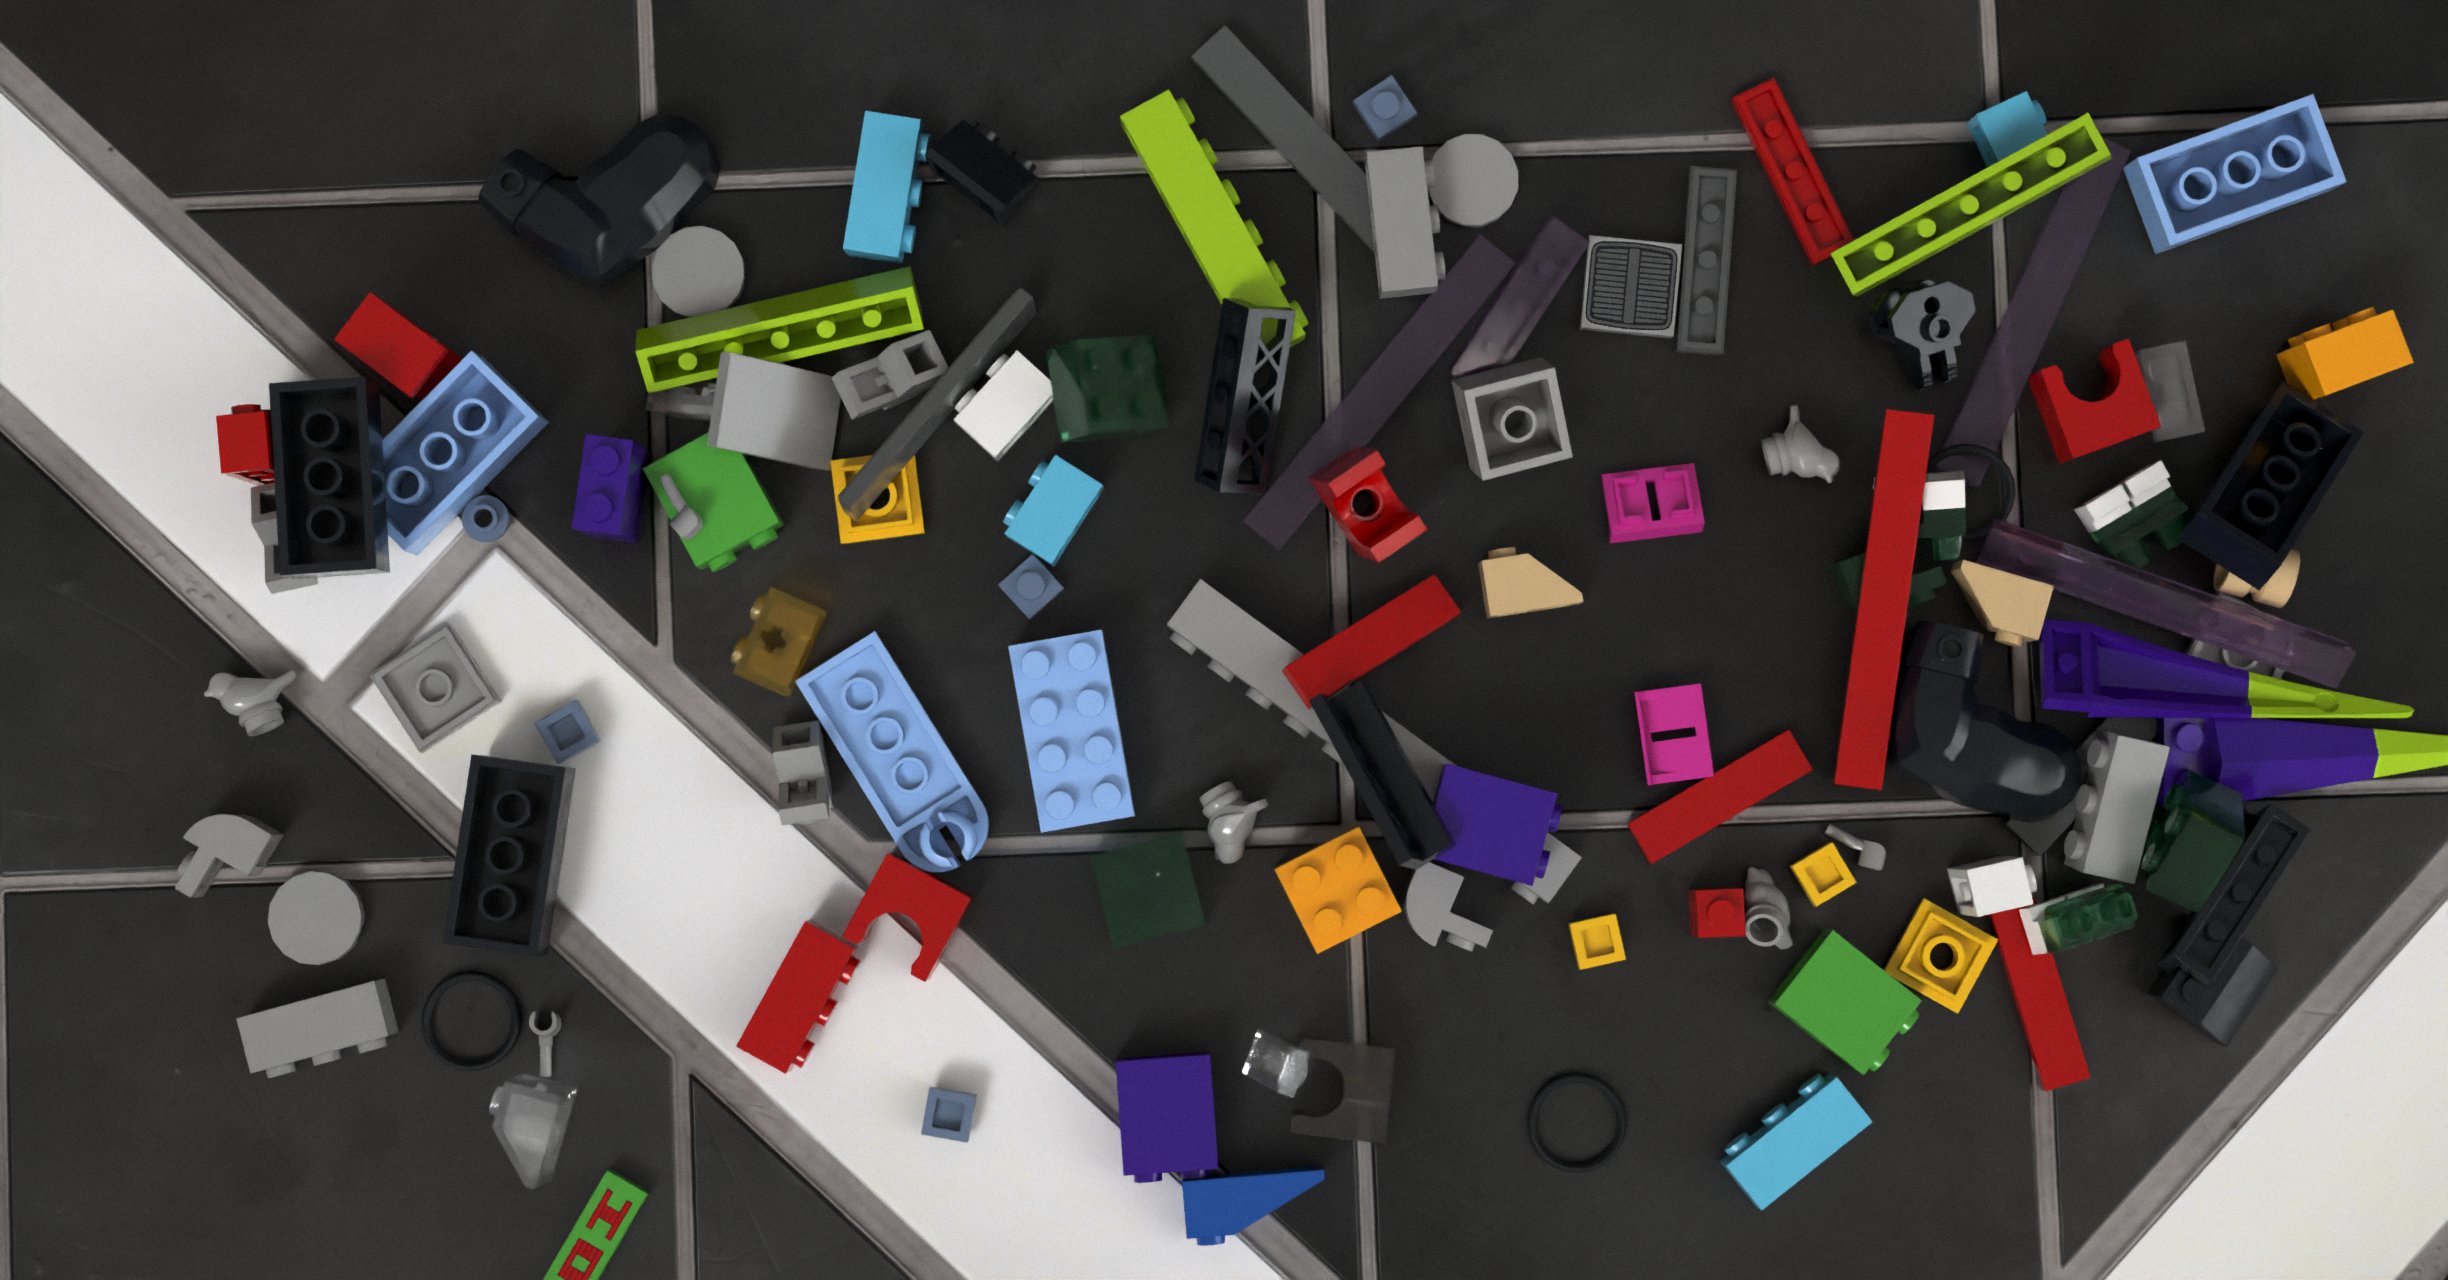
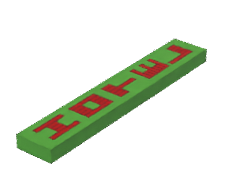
M608 1169L543 1280H599L650 1192L614 1170Z

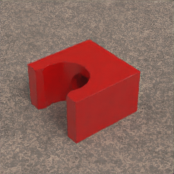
M371 292L334 338L336 342L409 397L414 398L415 396L420 401L463 359L394 306Z
M2129 338L2099 351L2098 361L2105 371L2106 384L2103 394L2096 402L2079 400L2072 395L2064 384L2062 371L2057 365L2047 367L2027 377L2059 464L2162 427Z
M1355 445L1308 477V479L1357 555L1379 563L1428 529L1416 513H1412L1407 509L1389 485L1382 472L1386 464L1378 451ZM1366 489L1371 496V505L1366 512L1357 514L1353 508V498L1358 491Z
M890 852L886 854L842 937L857 945L869 937L873 924L880 916L891 912H898L909 916L917 923L922 933L923 944L919 957L911 966V975L926 982L935 971L974 896L936 875L916 867L903 857Z

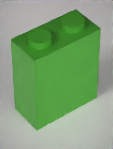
M708 433L642 469L670 520L679 512L673 506L659 479L666 474L671 475L682 498L703 520L702 529L690 541L685 540L681 536L680 538L697 568L704 570L710 567L712 572H716L735 562L737 558L734 553L751 544L753 550H756L777 539L776 530L785 525L747 455L708 447Z
M1824 928L1767 1002L1851 1069L1864 1075L1868 1069L1874 1072L1884 1063L1891 1051L1886 1046L1897 1032L1903 1035L1913 1026L1920 1014L1915 1009L1922 1000L1834 930Z

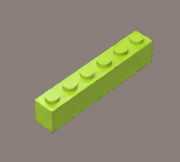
M1168 89L1121 115L1122 128L1220 304L1222 305L1223 298H1237L1256 306L1288 307L1296 310L1290 348L1305 340L1306 334L1303 327L1309 324L1307 318L1296 300L1290 303L1286 300L1280 289L1281 286L1286 284L1280 269L1273 259L1265 262L1257 246L1263 244V240L1252 220L1248 219L1243 222L1235 206L1241 202L1229 179L1226 178L1220 181L1212 165L1218 163V160L1207 139L1203 138L1198 141L1189 125L1195 122V118L1184 98L1181 97L1175 101ZM1263 318L1260 339L1264 345L1268 344L1276 336L1278 319Z
M2086 113L1830 254L1852 295L1858 297L2112 159L2111 153L2089 113Z
M909 266L638 329L635 352L647 392L653 393L717 378L721 352H732L781 363L923 330L922 309L912 270Z

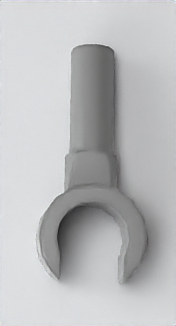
M666 474L659 480L673 506L679 512L669 524L681 537L690 541L702 529L703 520L682 498L671 475Z
M1829 824L1824 834L1852 849L1860 850L1857 865L1878 871L1883 869L1886 850L1881 844L1863 840L1859 837L1856 838L1842 829Z
M534 1011L529 1019L531 1030L539 1035L541 1077L552 1076L553 1036L558 1034L562 1025L561 1018L554 1011H552L551 1015L552 1025L545 1031L539 1029V1012Z

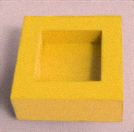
M1833 842L1826 843L1789 866L1815 907L1857 883Z
M1616 913L1568 923L1579 970L1626 960Z

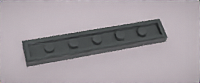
M1224 25L1191 56V60L1374 253L1366 174L1229 28Z
M1021 287L1011 295L841 491L838 499L844 513L856 522L949 416L961 398L975 386L1037 314L1033 296Z

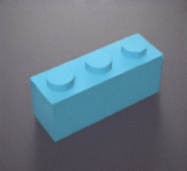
M865 111L843 250L847 256L903 264L904 252L912 253L916 226L909 225L912 207H920L923 192V180L916 179L919 161L927 162L925 153L929 150L931 135L924 133L925 128L921 119Z
M1821 1074L1813 1076L1798 1089L1801 1095L1798 1099L1787 1107L1784 1103L1775 1106L1762 1117L1761 1121L1764 1126L1751 1136L1746 1132L1742 1133L1724 1148L1727 1155L1720 1160L1721 1164L1752 1203L1761 1211L1873 1122L1838 1077L1832 1074H1828L1824 1078Z

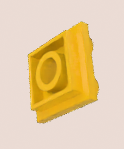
M873 455L830 461L841 544L925 534L915 455L887 486L890 492L888 504L877 510L868 508L857 522L844 513L838 495Z
M1922 898L1883 970L1897 981L1958 1014L1998 939ZM1944 942L1951 947L1953 960L1947 968L1938 970L1931 963L1930 953L1935 945Z

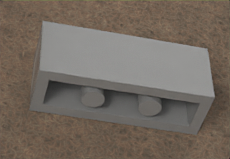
M1423 146L1366 152L1364 163L1379 298L1435 293L1438 288V280L1445 279V264L1443 252H1434L1433 234L1440 233L1438 206H1429L1427 188L1435 187L1432 159L1424 160Z
M2099 728L2097 737L2092 741L2088 750L2087 761L2089 769L2085 784L2080 787L2076 796L2077 815L2074 827L2068 833L2064 843L2065 865L2082 873L2135 884L2170 750L2169 746L2149 739Z
M385 979L236 1018L250 1074L266 1070L268 1078L296 1071L294 1062L309 1057L312 1058L313 1066L341 1059L340 1049L357 1045L360 1054L386 1047L385 1037L399 1033Z

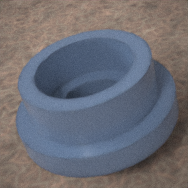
M488 495L478 496L469 501L462 513V524L464 530L471 538L480 542H493L506 533L510 524V514L506 505L498 498ZM483 510H489L493 516L491 524L487 527H481L477 521L479 513Z

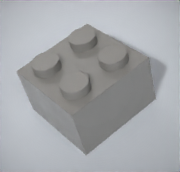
M1542 357L1451 380L1469 466L1482 481L1573 457L1555 367Z

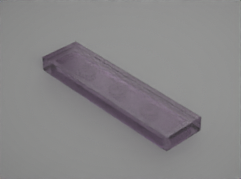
M1548 216L1446 372L1455 378H1461L1510 365L1590 244V241L1556 217Z

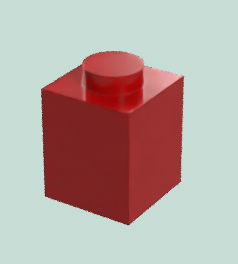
M1743 888L1688 889L1690 933L1692 937L1746 936Z

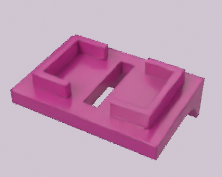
M1694 463L1602 474L1601 480L1609 524L1610 544L1700 533L1703 531L1705 521ZM1654 482L1660 520L1652 521L1646 483Z
M1702 683L1635 692L1647 784L1654 785L1715 776ZM1695 727L1696 736L1656 742H1653L1652 739L1653 732Z

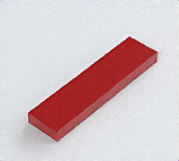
M1775 78L1732 97L1730 101L1811 265L1813 266L1832 257L1830 253L1854 241Z
M1434 574L1288 664L1282 672L1308 710L1313 707L1309 700L1320 693L1329 697L1452 621L1458 617L1461 611Z
M1788 729L1714 772L1715 776L1701 779L1629 821L1626 825L1649 864H1653L1813 769Z
M2032 897L2033 903L2037 904L2036 898ZM2028 906L1989 914L1995 938L1998 939L1999 952L2042 1090L2049 1091L2091 1078L2053 953L2032 954L2019 909Z

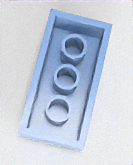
M2314 94L2143 155L2123 167L2155 254L2321 195L2347 182Z
M472 350L382 440L388 535L405 552L419 555L465 508L468 502L474 499L549 423L491 364Z
M1096 630L1008 646L1041 833L1136 816L1103 631Z

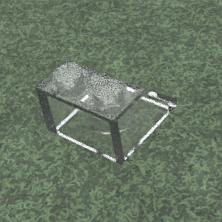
M521 1074L506 1080L503 1087H496L489 1113L495 1115L492 1129L524 1186L535 1190L553 1179L578 1088Z

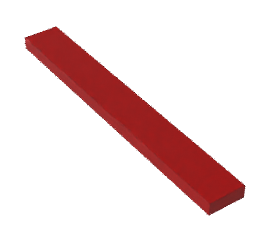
M1885 409L1833 783L1836 785L1882 790L1934 415Z

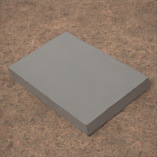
M721 352L707 446L816 470L830 471V461L833 455L841 397L832 380L833 376L732 352Z

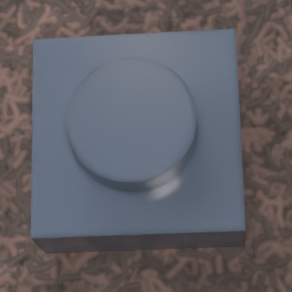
M1392 75L1354 99L1352 103L1378 142L1417 117V111Z
M1034 554L1030 555L998 584L1029 620L1035 617L1064 590L1063 586Z
M579 700L572 701L534 723L557 764H562L601 742Z
M931 1086L929 1088L921 1134L968 1143L977 1094Z

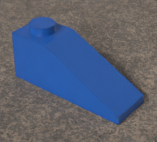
M1323 1165L1209 1174L1210 1177L1182 1179L1187 1239L1197 1238V1245L1200 1246L1225 1243V1236L1235 1235L1325 1180Z

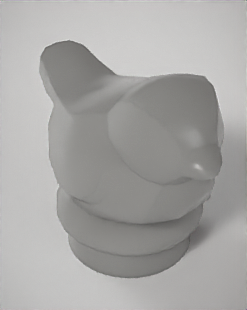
M1798 404L1790 405L1789 424L1783 434L1775 432L1772 433V437L1761 439L1770 476L1779 473L1785 476L1793 471L1802 478L1818 476L1825 479L1827 483H1832L1834 476L1840 469L1838 455L1833 450L1824 447L1801 423Z
M293 670L274 679L238 677L231 673L220 672L210 679L204 696L218 699L222 707L229 714L239 716V724L241 727H245L248 736H256L269 732L284 723L281 715L283 708L276 700L283 688L292 683L297 676Z
M1228 781L1210 789L1199 799L1204 807L1202 810L1204 816L1209 818L1207 832L1210 840L1214 843V859L1220 860L1224 864L1235 863L1243 856L1245 840L1252 831L1257 813L1268 806L1266 799L1254 802L1244 801L1241 790H1237L1233 782Z
M1749 867L1744 895L1746 936L1752 943L1758 946L1766 947L1775 944L1779 949H1788L1793 945V939L1788 928L1791 920L1786 897L1775 886L1768 871Z

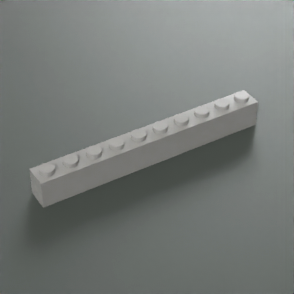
M1200 579L1167 623V627L1174 631L1169 639L1191 655L1196 649H1199L1212 659L1207 665L1208 668L1229 683L1236 676L1249 686L1245 695L1266 710L1274 704L1288 714L1283 720L1287 726L1304 738L1307 737L1310 731L1326 742L1321 750L1344 766L1314 709L1308 710L1282 672L1285 666L1304 654ZM1346 686L1345 688L1341 689L1340 691H1338L1330 697H1335L1336 695L1343 692L1349 687ZM1383 712L1433 802L1443 764H1455ZM1548 832L1543 850L1550 851V856L1543 879L1535 877L1533 886L1515 881L1511 887L1512 890L1533 905L1538 898L1549 903L1582 858Z

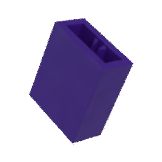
M586 434L572 529L590 537L638 543L647 485V476L642 468L650 464L651 451L633 440Z
M1443 764L1433 804L1455 841L1456 846L1441 854L1435 860L1533 886L1535 877L1543 879L1548 865L1550 851L1543 850L1547 831L1555 833L1560 820L1562 805L1555 803L1558 793L1455 765Z
M1210 1051L1117 1058L1115 1062L1123 1175H1134L1135 1183L1162 1181V1173L1181 1172V1179L1210 1177L1209 1169H1218Z

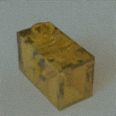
M770 587L767 595L760 593L750 613V619L755 621L748 638L741 636L733 651L731 662L736 664L733 674L781 695L790 697L796 685L795 681L800 676L827 611ZM781 627L783 628L781 637L787 640L784 649L776 647L771 654L769 653L771 644L765 641L766 635L768 633L776 634Z

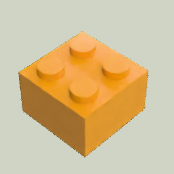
M2374 307L2333 322L2331 325L2329 323L2288 339L2291 348L2276 354L2287 384L2312 400L2414 363L2394 310L2392 309L2377 315Z
M1359 826L1274 868L1317 954L1402 912Z

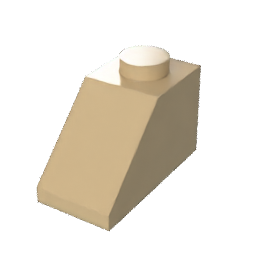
M1515 547L1488 551L1489 559L1478 563L1487 619L1583 603L1582 592L1530 554L1517 555Z
M1966 560L1953 563L1952 575L1982 628L1996 633L1995 641L2022 648L2024 641L2039 640L2053 585Z

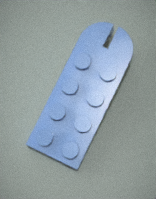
M874 631L795 681L900 851L909 862L929 872H946L960 867V862L940 832V829L946 825L962 849L961 853L966 861L971 860L979 853L987 840L989 832V817L986 807L877 632Z

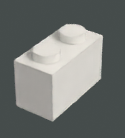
M1017 350L1010 358L1005 353L1001 355L986 373L991 379L979 392L974 388L970 389L954 408L959 412L954 418L956 424L997 461L1004 456L1060 394L1059 388Z
M1998 856L1947 868L1958 914L1980 917L2034 904L2031 893L2037 891L2036 879L2032 867L2029 864L2024 865L2023 857Z

